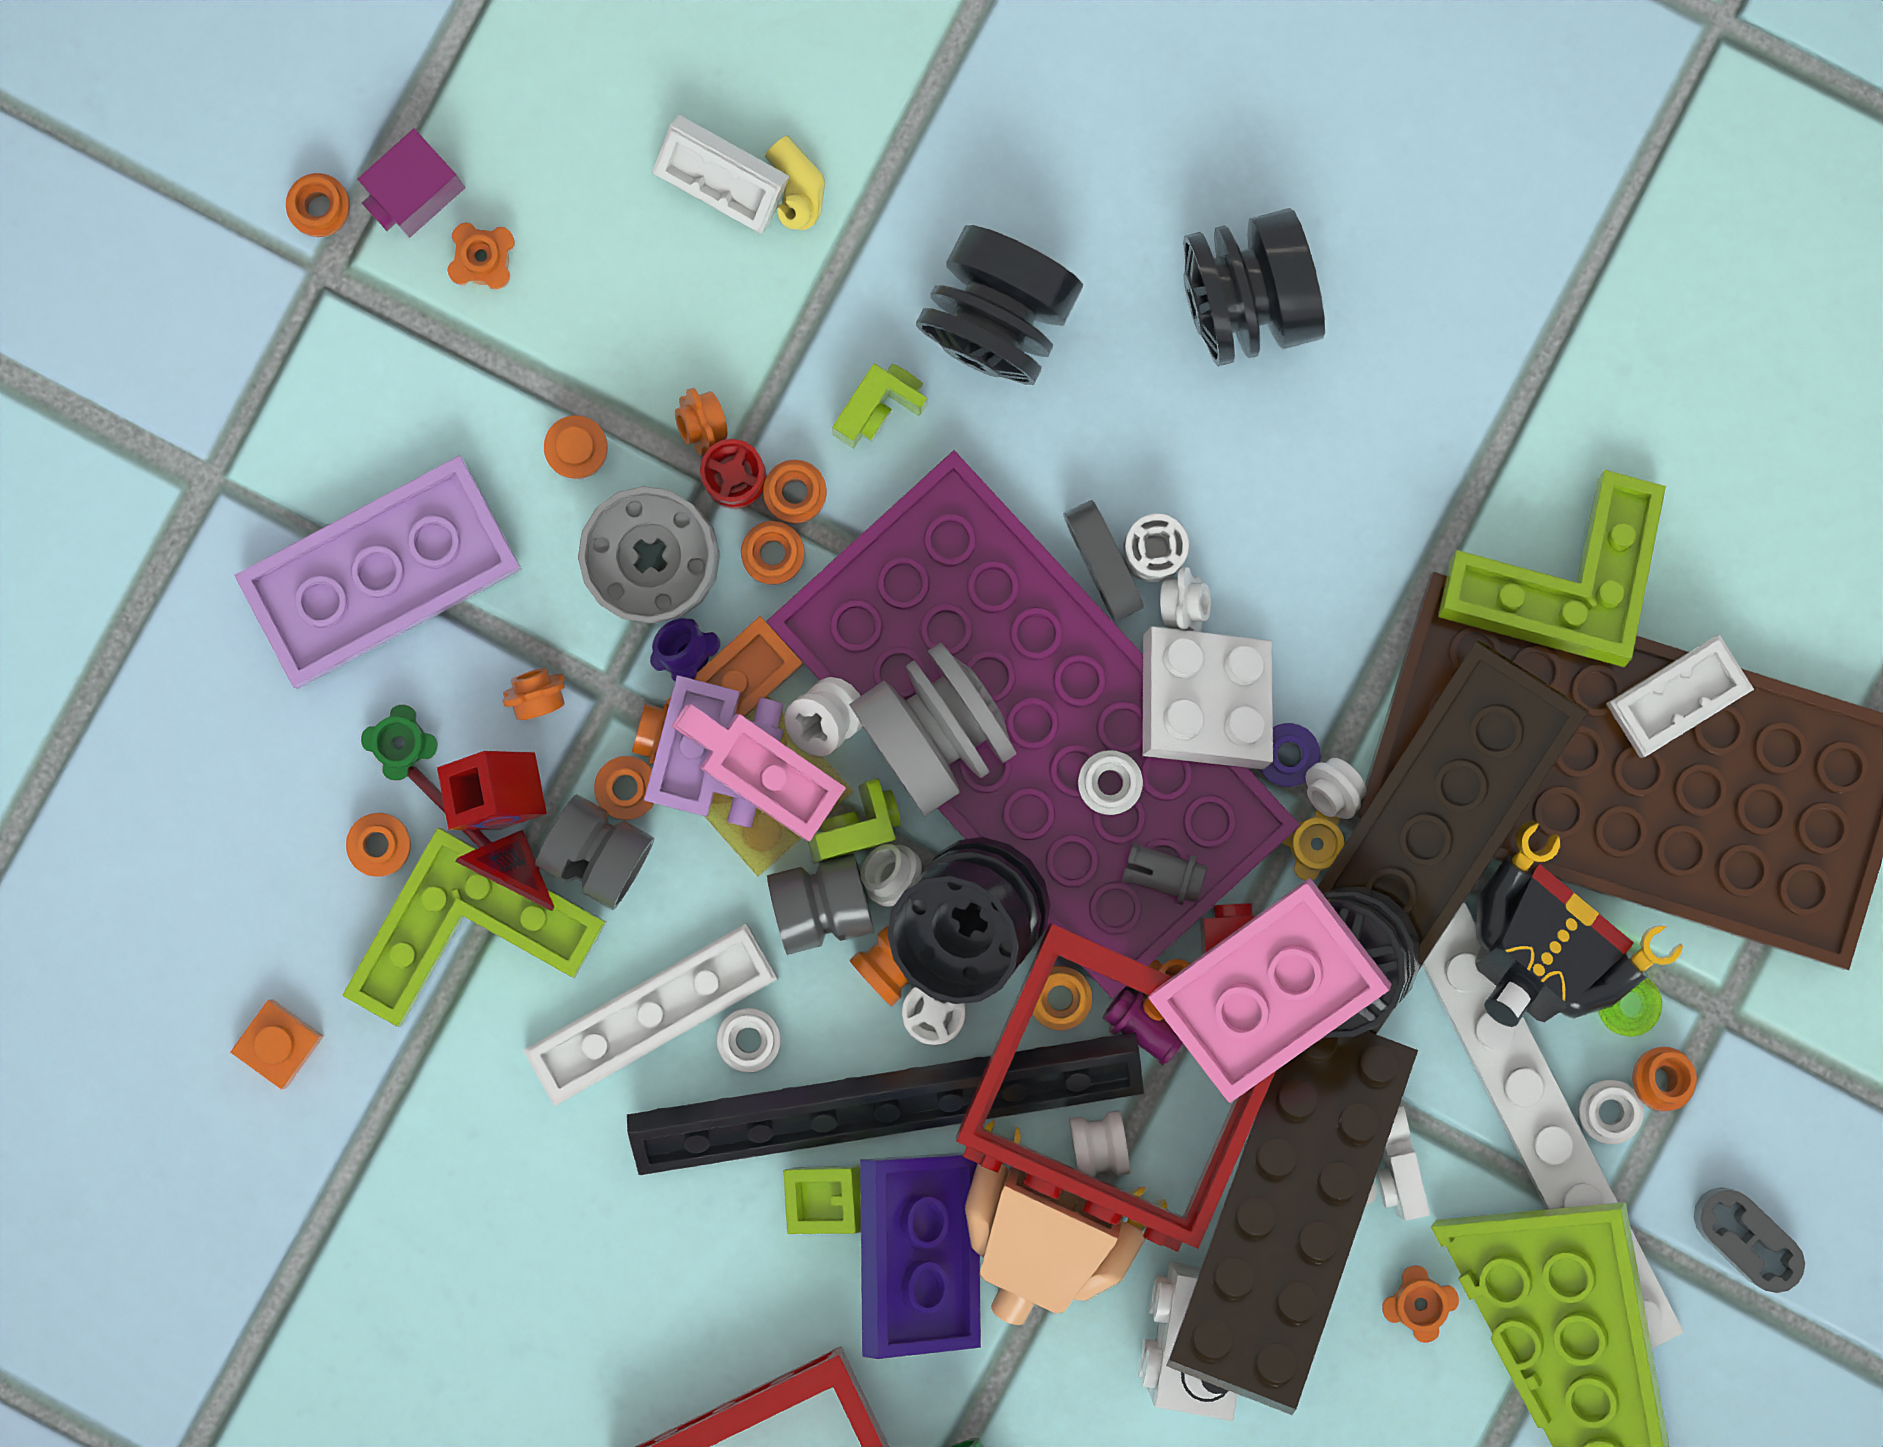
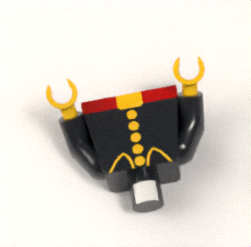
M1535 821L1524 823L1518 828L1515 835V844L1518 852L1514 857H1505L1477 898L1476 938L1482 947L1476 957L1475 965L1481 974L1496 985L1484 1003V1007L1495 1021L1508 1027L1516 1026L1526 1012L1536 1020L1545 1023L1558 1013L1574 1019L1613 1007L1648 977L1646 970L1654 963L1666 965L1676 961L1681 955L1683 945L1680 943L1668 955L1656 957L1650 950L1651 939L1667 927L1659 925L1647 929L1640 941L1641 949L1634 955L1630 954L1627 951L1634 942L1541 864L1530 870L1529 868L1534 861L1546 862L1552 859L1560 848V838L1557 834L1553 833L1548 838L1543 849L1536 852L1530 851L1528 846L1529 837L1539 825Z

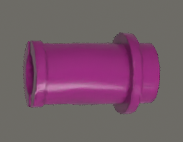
M1124 988L1110 1003L1102 1019L1110 1024L1109 1032L1113 1035H1116L1118 1032L1122 1034L1136 1032L1138 1046L1156 1058L1157 1062L1163 1066L1171 1060L1183 1042L1164 1018L1157 1021L1146 1014L1143 1007L1144 993L1137 991L1133 994Z

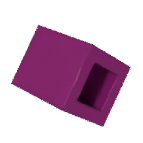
M415 128L357 178L370 194L361 202L362 205L386 231L397 224L409 238L465 189L456 173Z

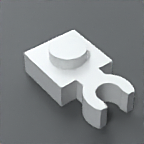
M1399 1106L1383 1153L1386 1168L1377 1170L1376 1178L1384 1207L1395 1206L1396 1215L1407 1221L1429 1216L1430 1212L1416 1152L1411 1144L1404 1106Z

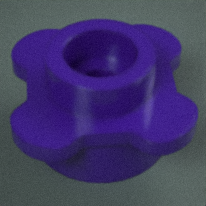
M678 618L666 623L655 635L652 643L653 652L650 657V663L656 671L666 670L671 673L674 682L677 675L695 679L697 672L708 663L709 657L718 652L721 644L720 639L714 632L704 633L700 631L699 625L693 619Z

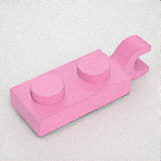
M690 704L689 706H684L671 725L681 734L710 751L700 769L805 841H811L846 789L845 786L740 714H736L727 728H725Z

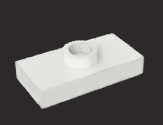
M678 115L670 124L652 171L656 176L760 234L771 223L790 177L681 115Z
M1717 635L1607 702L1606 705L1639 757L1643 758L1748 694L1754 688L1721 636Z

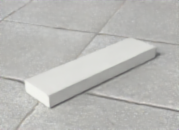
M746 923L523 1051L552 1103L556 1106L777 980L778 977Z

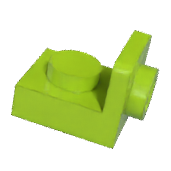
M873 363L832 426L833 436L853 449L862 436L872 441L892 411L891 408L883 404L888 396L920 416L927 406V397L919 393L923 383L911 373L895 364H891L888 370L885 371Z
M878 778L865 781L858 786L867 821L859 822L857 811L825 819L821 824L822 833L815 834L811 841H808L814 864L875 848L896 840L893 828L900 827L901 825L898 806L891 790L882 791Z
M860 1164L853 1166L793 1167L783 1170L787 1234H856L861 1232Z

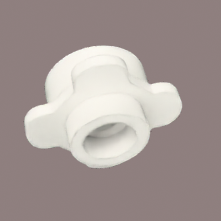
M1181 567L1178 572V578H1166L1162 584L1160 607L1165 626L1170 629H1188V631L1201 632V621H1207L1210 616L1211 598L1209 588L1206 583H1202L1199 576L1193 577L1191 575L1189 567Z

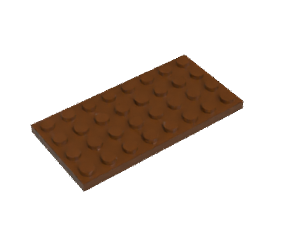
M1436 572L1430 574L1365 782L1367 792L1361 800V808L1355 816L1363 817L1474 643L1480 640L1589 710L1588 715L1493 857V860L1503 862L1506 856L1514 857L1518 852L1515 844V835L1518 828L1524 823L1535 821L1539 825L1529 837L1528 846L1530 851L1536 852L1543 849L1548 838L1553 833L1557 834L1560 838V848L1552 859L1546 862L1534 861L1529 868L1530 870L1541 864L1560 881L1842 970L1850 969L1883 860L1882 712L1742 669L1754 690L1646 757L1640 758L1606 703L1687 654L1688 651L1636 635L1632 659L1625 667L1440 618L1438 615L1447 576Z

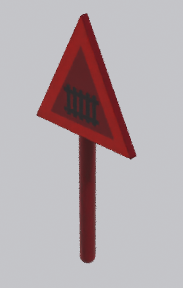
M411 766L408 777L445 813L441 791L417 767ZM523 829L494 842H491L480 830H462L479 848L457 857L455 862L553 911L554 904L540 870L535 866L536 861Z

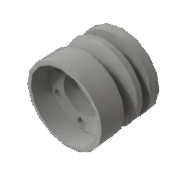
M646 486L617 492L599 505L582 530L578 553L584 584L597 602L622 619L644 623H659L680 618L702 603L716 581L720 558L714 528L697 506L670 490ZM663 541L667 546L662 553L663 559L668 563L665 569L660 571L650 567L644 572L641 571L638 565L642 561L643 556L637 550L642 542H646L654 546Z
M941 642L927 651L941 674V678L931 684L917 663L912 661L906 665V669L916 692L914 696L905 701L891 685L883 681L849 704L924 817L960 793L957 781L949 766L951 763L960 758L972 772L982 778L989 773L988 768L975 749L982 742L986 741L1002 764L1017 754L1009 740L1004 722L1005 719L981 681L969 666H966L952 656Z

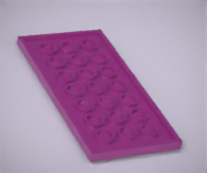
M955 450L945 457L766 621L819 681L828 677L842 679L851 684L860 696L883 681L891 685L905 701L914 696L916 692L906 669V665L912 661L917 663L931 684L941 678V674L927 652L940 642L952 656L966 666H969L1002 713L1009 740L1017 754L1002 764L986 741L975 747L989 770V773L982 778L972 772L960 758L951 763L949 766L957 781L960 793L937 809L964 839L986 837L1008 843L1032 861L1045 880L1051 906L1047 927L1049 923L1054 924L1146 966H1149L1301 826L1247 767L1143 756V654ZM1113 750L1128 755L1136 762L1142 774L1143 786L1139 799L1130 809L1120 814L1105 815L1092 810L1086 805L1079 793L1078 777L1082 766L1090 757L1102 751ZM1105 771L1098 778V787L1106 795H1115L1122 788V779L1114 771ZM1133 843H1138L1142 847L1188 861L1190 856L1194 855L1197 856L1196 863L1208 866L1197 903L1184 900L1183 905L1176 904L1178 897L1136 884L1122 882ZM1082 966L1111 999L1126 987V985Z

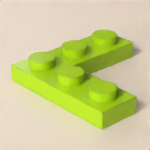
M1608 470L1603 471L1597 481L1577 582L1456 550L1450 561L1438 617L1625 667L1633 655L1666 486Z
M437 828L342 996L396 1027L402 1026L463 917L475 922L568 976L575 978L607 921L547 888L554 904V909L551 911L455 862L457 857L477 848L444 829Z

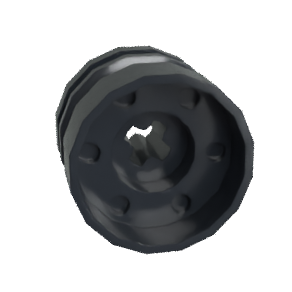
M1291 208L1249 218L1247 230L1248 249L1240 251L1233 234L1227 226L1216 227L1214 232L1216 258H1213L1204 234L1197 232L1184 236L1185 272L1183 277L1190 312L1197 332L1204 339L1210 355L1218 367L1234 363L1235 349L1232 334L1236 332L1241 348L1248 358L1259 355L1260 325L1268 324L1275 341L1282 349L1324 338L1325 316L1316 269L1302 225L1295 211Z
M965 225L946 262V268L967 286L965 290L950 286L935 285L930 294L931 299L946 312L933 308H923L916 321V327L927 337L938 343L947 354L979 372L993 377H1003L1025 385H1034L1042 367L1026 353L1048 357L1053 348V343L1040 330L1035 328L1033 323L1038 321L1050 325L1064 326L1083 289V283L1076 275L1058 262L1011 237L976 225Z
M986 837L958 840L941 850L933 858L923 872L906 888L892 908L887 936L893 960L906 979L929 997L953 1004L981 1002L1004 987L1047 929L1051 905L1045 880L1032 861L1008 843Z
M1336 887L1323 893L1324 897L1392 985L1388 992L1324 1036L1326 1038L1355 1037L1378 1027L1411 991L1421 965L1418 934L1409 915L1389 896L1366 887Z

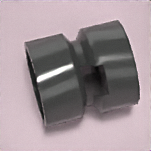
M576 794L567 803L550 830L537 856L535 866L564 883L574 879L582 881L583 894L614 910L637 877L653 846L655 838L626 821L613 826L608 823V814L605 809Z
M854 853L819 862L816 874L810 875L804 868L798 867L767 875L770 897L787 955L822 946L826 934L832 933L840 941L874 933L873 922Z

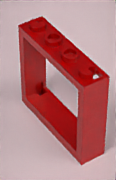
M1049 923L955 1136L956 1142L967 1146L962 1157L997 1173L1002 1163L1027 1173L1023 1180L1024 1185L1055 1199H1059L1063 1189L1086 1199L1083 1211L1110 1224L1118 1226L1122 1216L1143 1224L1147 1227L1142 1237L1157 1245H1163L1176 1252H1179L1182 1243L1198 1249L1275 1072L1233 1101L1183 1216L983 1128L1058 955L1149 996L1152 991L1172 978L1165 973Z
M840 1346L635 1447H711L832 1387L839 1398L861 1447H889Z

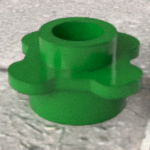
M407 705L393 707L390 711V717L383 719L376 726L367 727L361 736L362 747L366 751L373 752L376 759L383 764L382 772L384 776L394 781L405 779L411 766L420 759L432 758L438 748L435 736L422 730L416 722L415 710ZM399 736L405 740V745L401 749H397L394 746V739Z

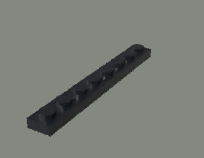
M1136 1032L1016 1051L986 1119L1144 1094ZM991 1056L974 1057L967 1060L912 1067L905 1070L850 1077L837 1081L788 1087L775 1091L626 1114L627 1133L638 1175L961 1124Z

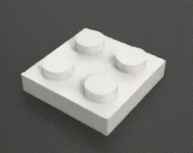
M1151 626L1143 634V756L1265 769L1273 762L1272 641Z

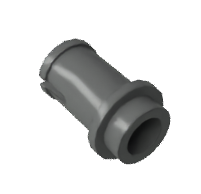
M1133 843L1122 882L1136 884L1178 897L1176 904L1183 905L1184 900L1197 903L1208 866L1196 863L1197 856L1191 855L1188 861L1142 847L1138 843Z

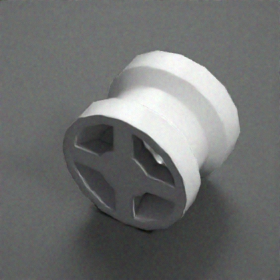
M834 677L821 679L807 694L799 696L787 707L784 718L786 730L791 740L799 749L809 755L822 757L831 754L843 743L844 739L852 737L863 727L849 706L851 702L860 697V694L851 684L842 679Z
M913 987L910 990L902 1008L903 1023L909 1034L919 1042L930 1045L947 1043L956 1037L964 1025L966 1016L964 1003L953 1004L933 999L917 987Z
M1120 1110L1107 1112L1102 1120L1089 1122L1082 1116L1069 1118L1077 1170L1093 1177L1098 1172L1112 1171L1117 1176L1130 1174L1128 1150Z

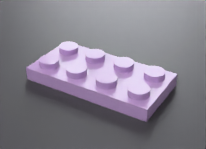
M459 455L234 576L293 688L299 689L521 571L522 568L466 462Z

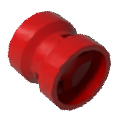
M727 439L711 446L702 457L700 466L701 480L713 501L722 507L736 510L747 508L759 500L763 494V486L767 475L763 461L754 447L742 440Z

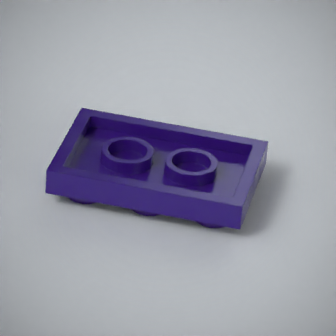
M964 1153L860 1159L862 1357L884 1359L981 1348L980 1255L971 1247L965 1213L966 1200L978 1163L962 1157Z

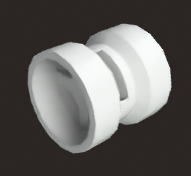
M1153 513L1141 517L1132 525L1123 543L1122 556L1128 570L1134 577L1144 582L1159 583L1166 578L1174 576L1182 567L1188 556L1189 539L1185 528L1178 520L1166 514Z

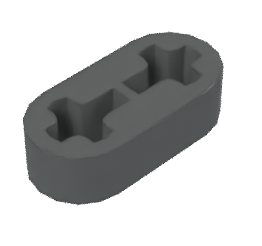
M1090 500L1064 512L1063 517L1069 532L1113 621L1116 622L1144 609L1137 587L1094 501Z
M1723 1187L1711 1189L1700 1197L1695 1205L1693 1216L1697 1230L1749 1282L1765 1291L1774 1293L1789 1291L1799 1283L1805 1269L1802 1250L1750 1198L1739 1191ZM1718 1203L1726 1207H1731L1735 1203L1738 1205L1739 1208L1735 1211L1734 1218L1747 1231L1742 1238H1739L1734 1232L1723 1227L1716 1232L1712 1227L1718 1220L1717 1216L1712 1212L1715 1205ZM1757 1241L1763 1247L1774 1252H1778L1782 1248L1784 1249L1785 1253L1780 1261L1786 1269L1782 1275L1777 1276L1768 1272L1761 1276L1759 1272L1763 1269L1765 1263L1751 1249Z

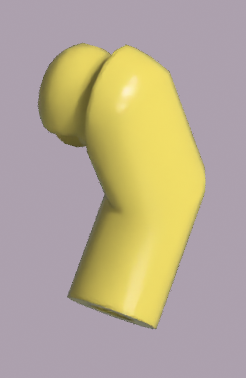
M785 136L767 151L765 158L774 168L790 176L785 186L782 204L778 205L777 213L779 220L789 229L805 230L813 226L821 215L825 178L789 136Z

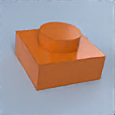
M271 999L267 1000L230 1053L282 1090L288 1087L324 1036Z

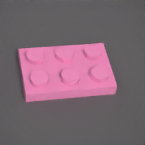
M1308 878L1156 988L1148 998L1225 1099L1231 1103L1390 990L1392 984L1311 878Z

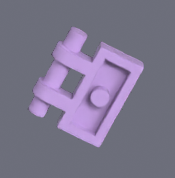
M677 675L644 801L709 817L714 794L719 793L733 797L727 822L752 828L757 807L700 769L710 751L690 740L671 726L684 706L691 704L727 728L736 714L741 695L740 691ZM759 697L754 720L750 722L781 742L784 730L779 729L778 726L784 704Z

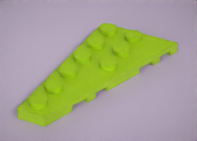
M1626 1202L1438 1219L1431 1225V1229L1440 1246H1446L1461 1275L1458 1279L1469 1300H1475L1493 1335L1490 1339L1538 1428H1543L1553 1447H1669Z

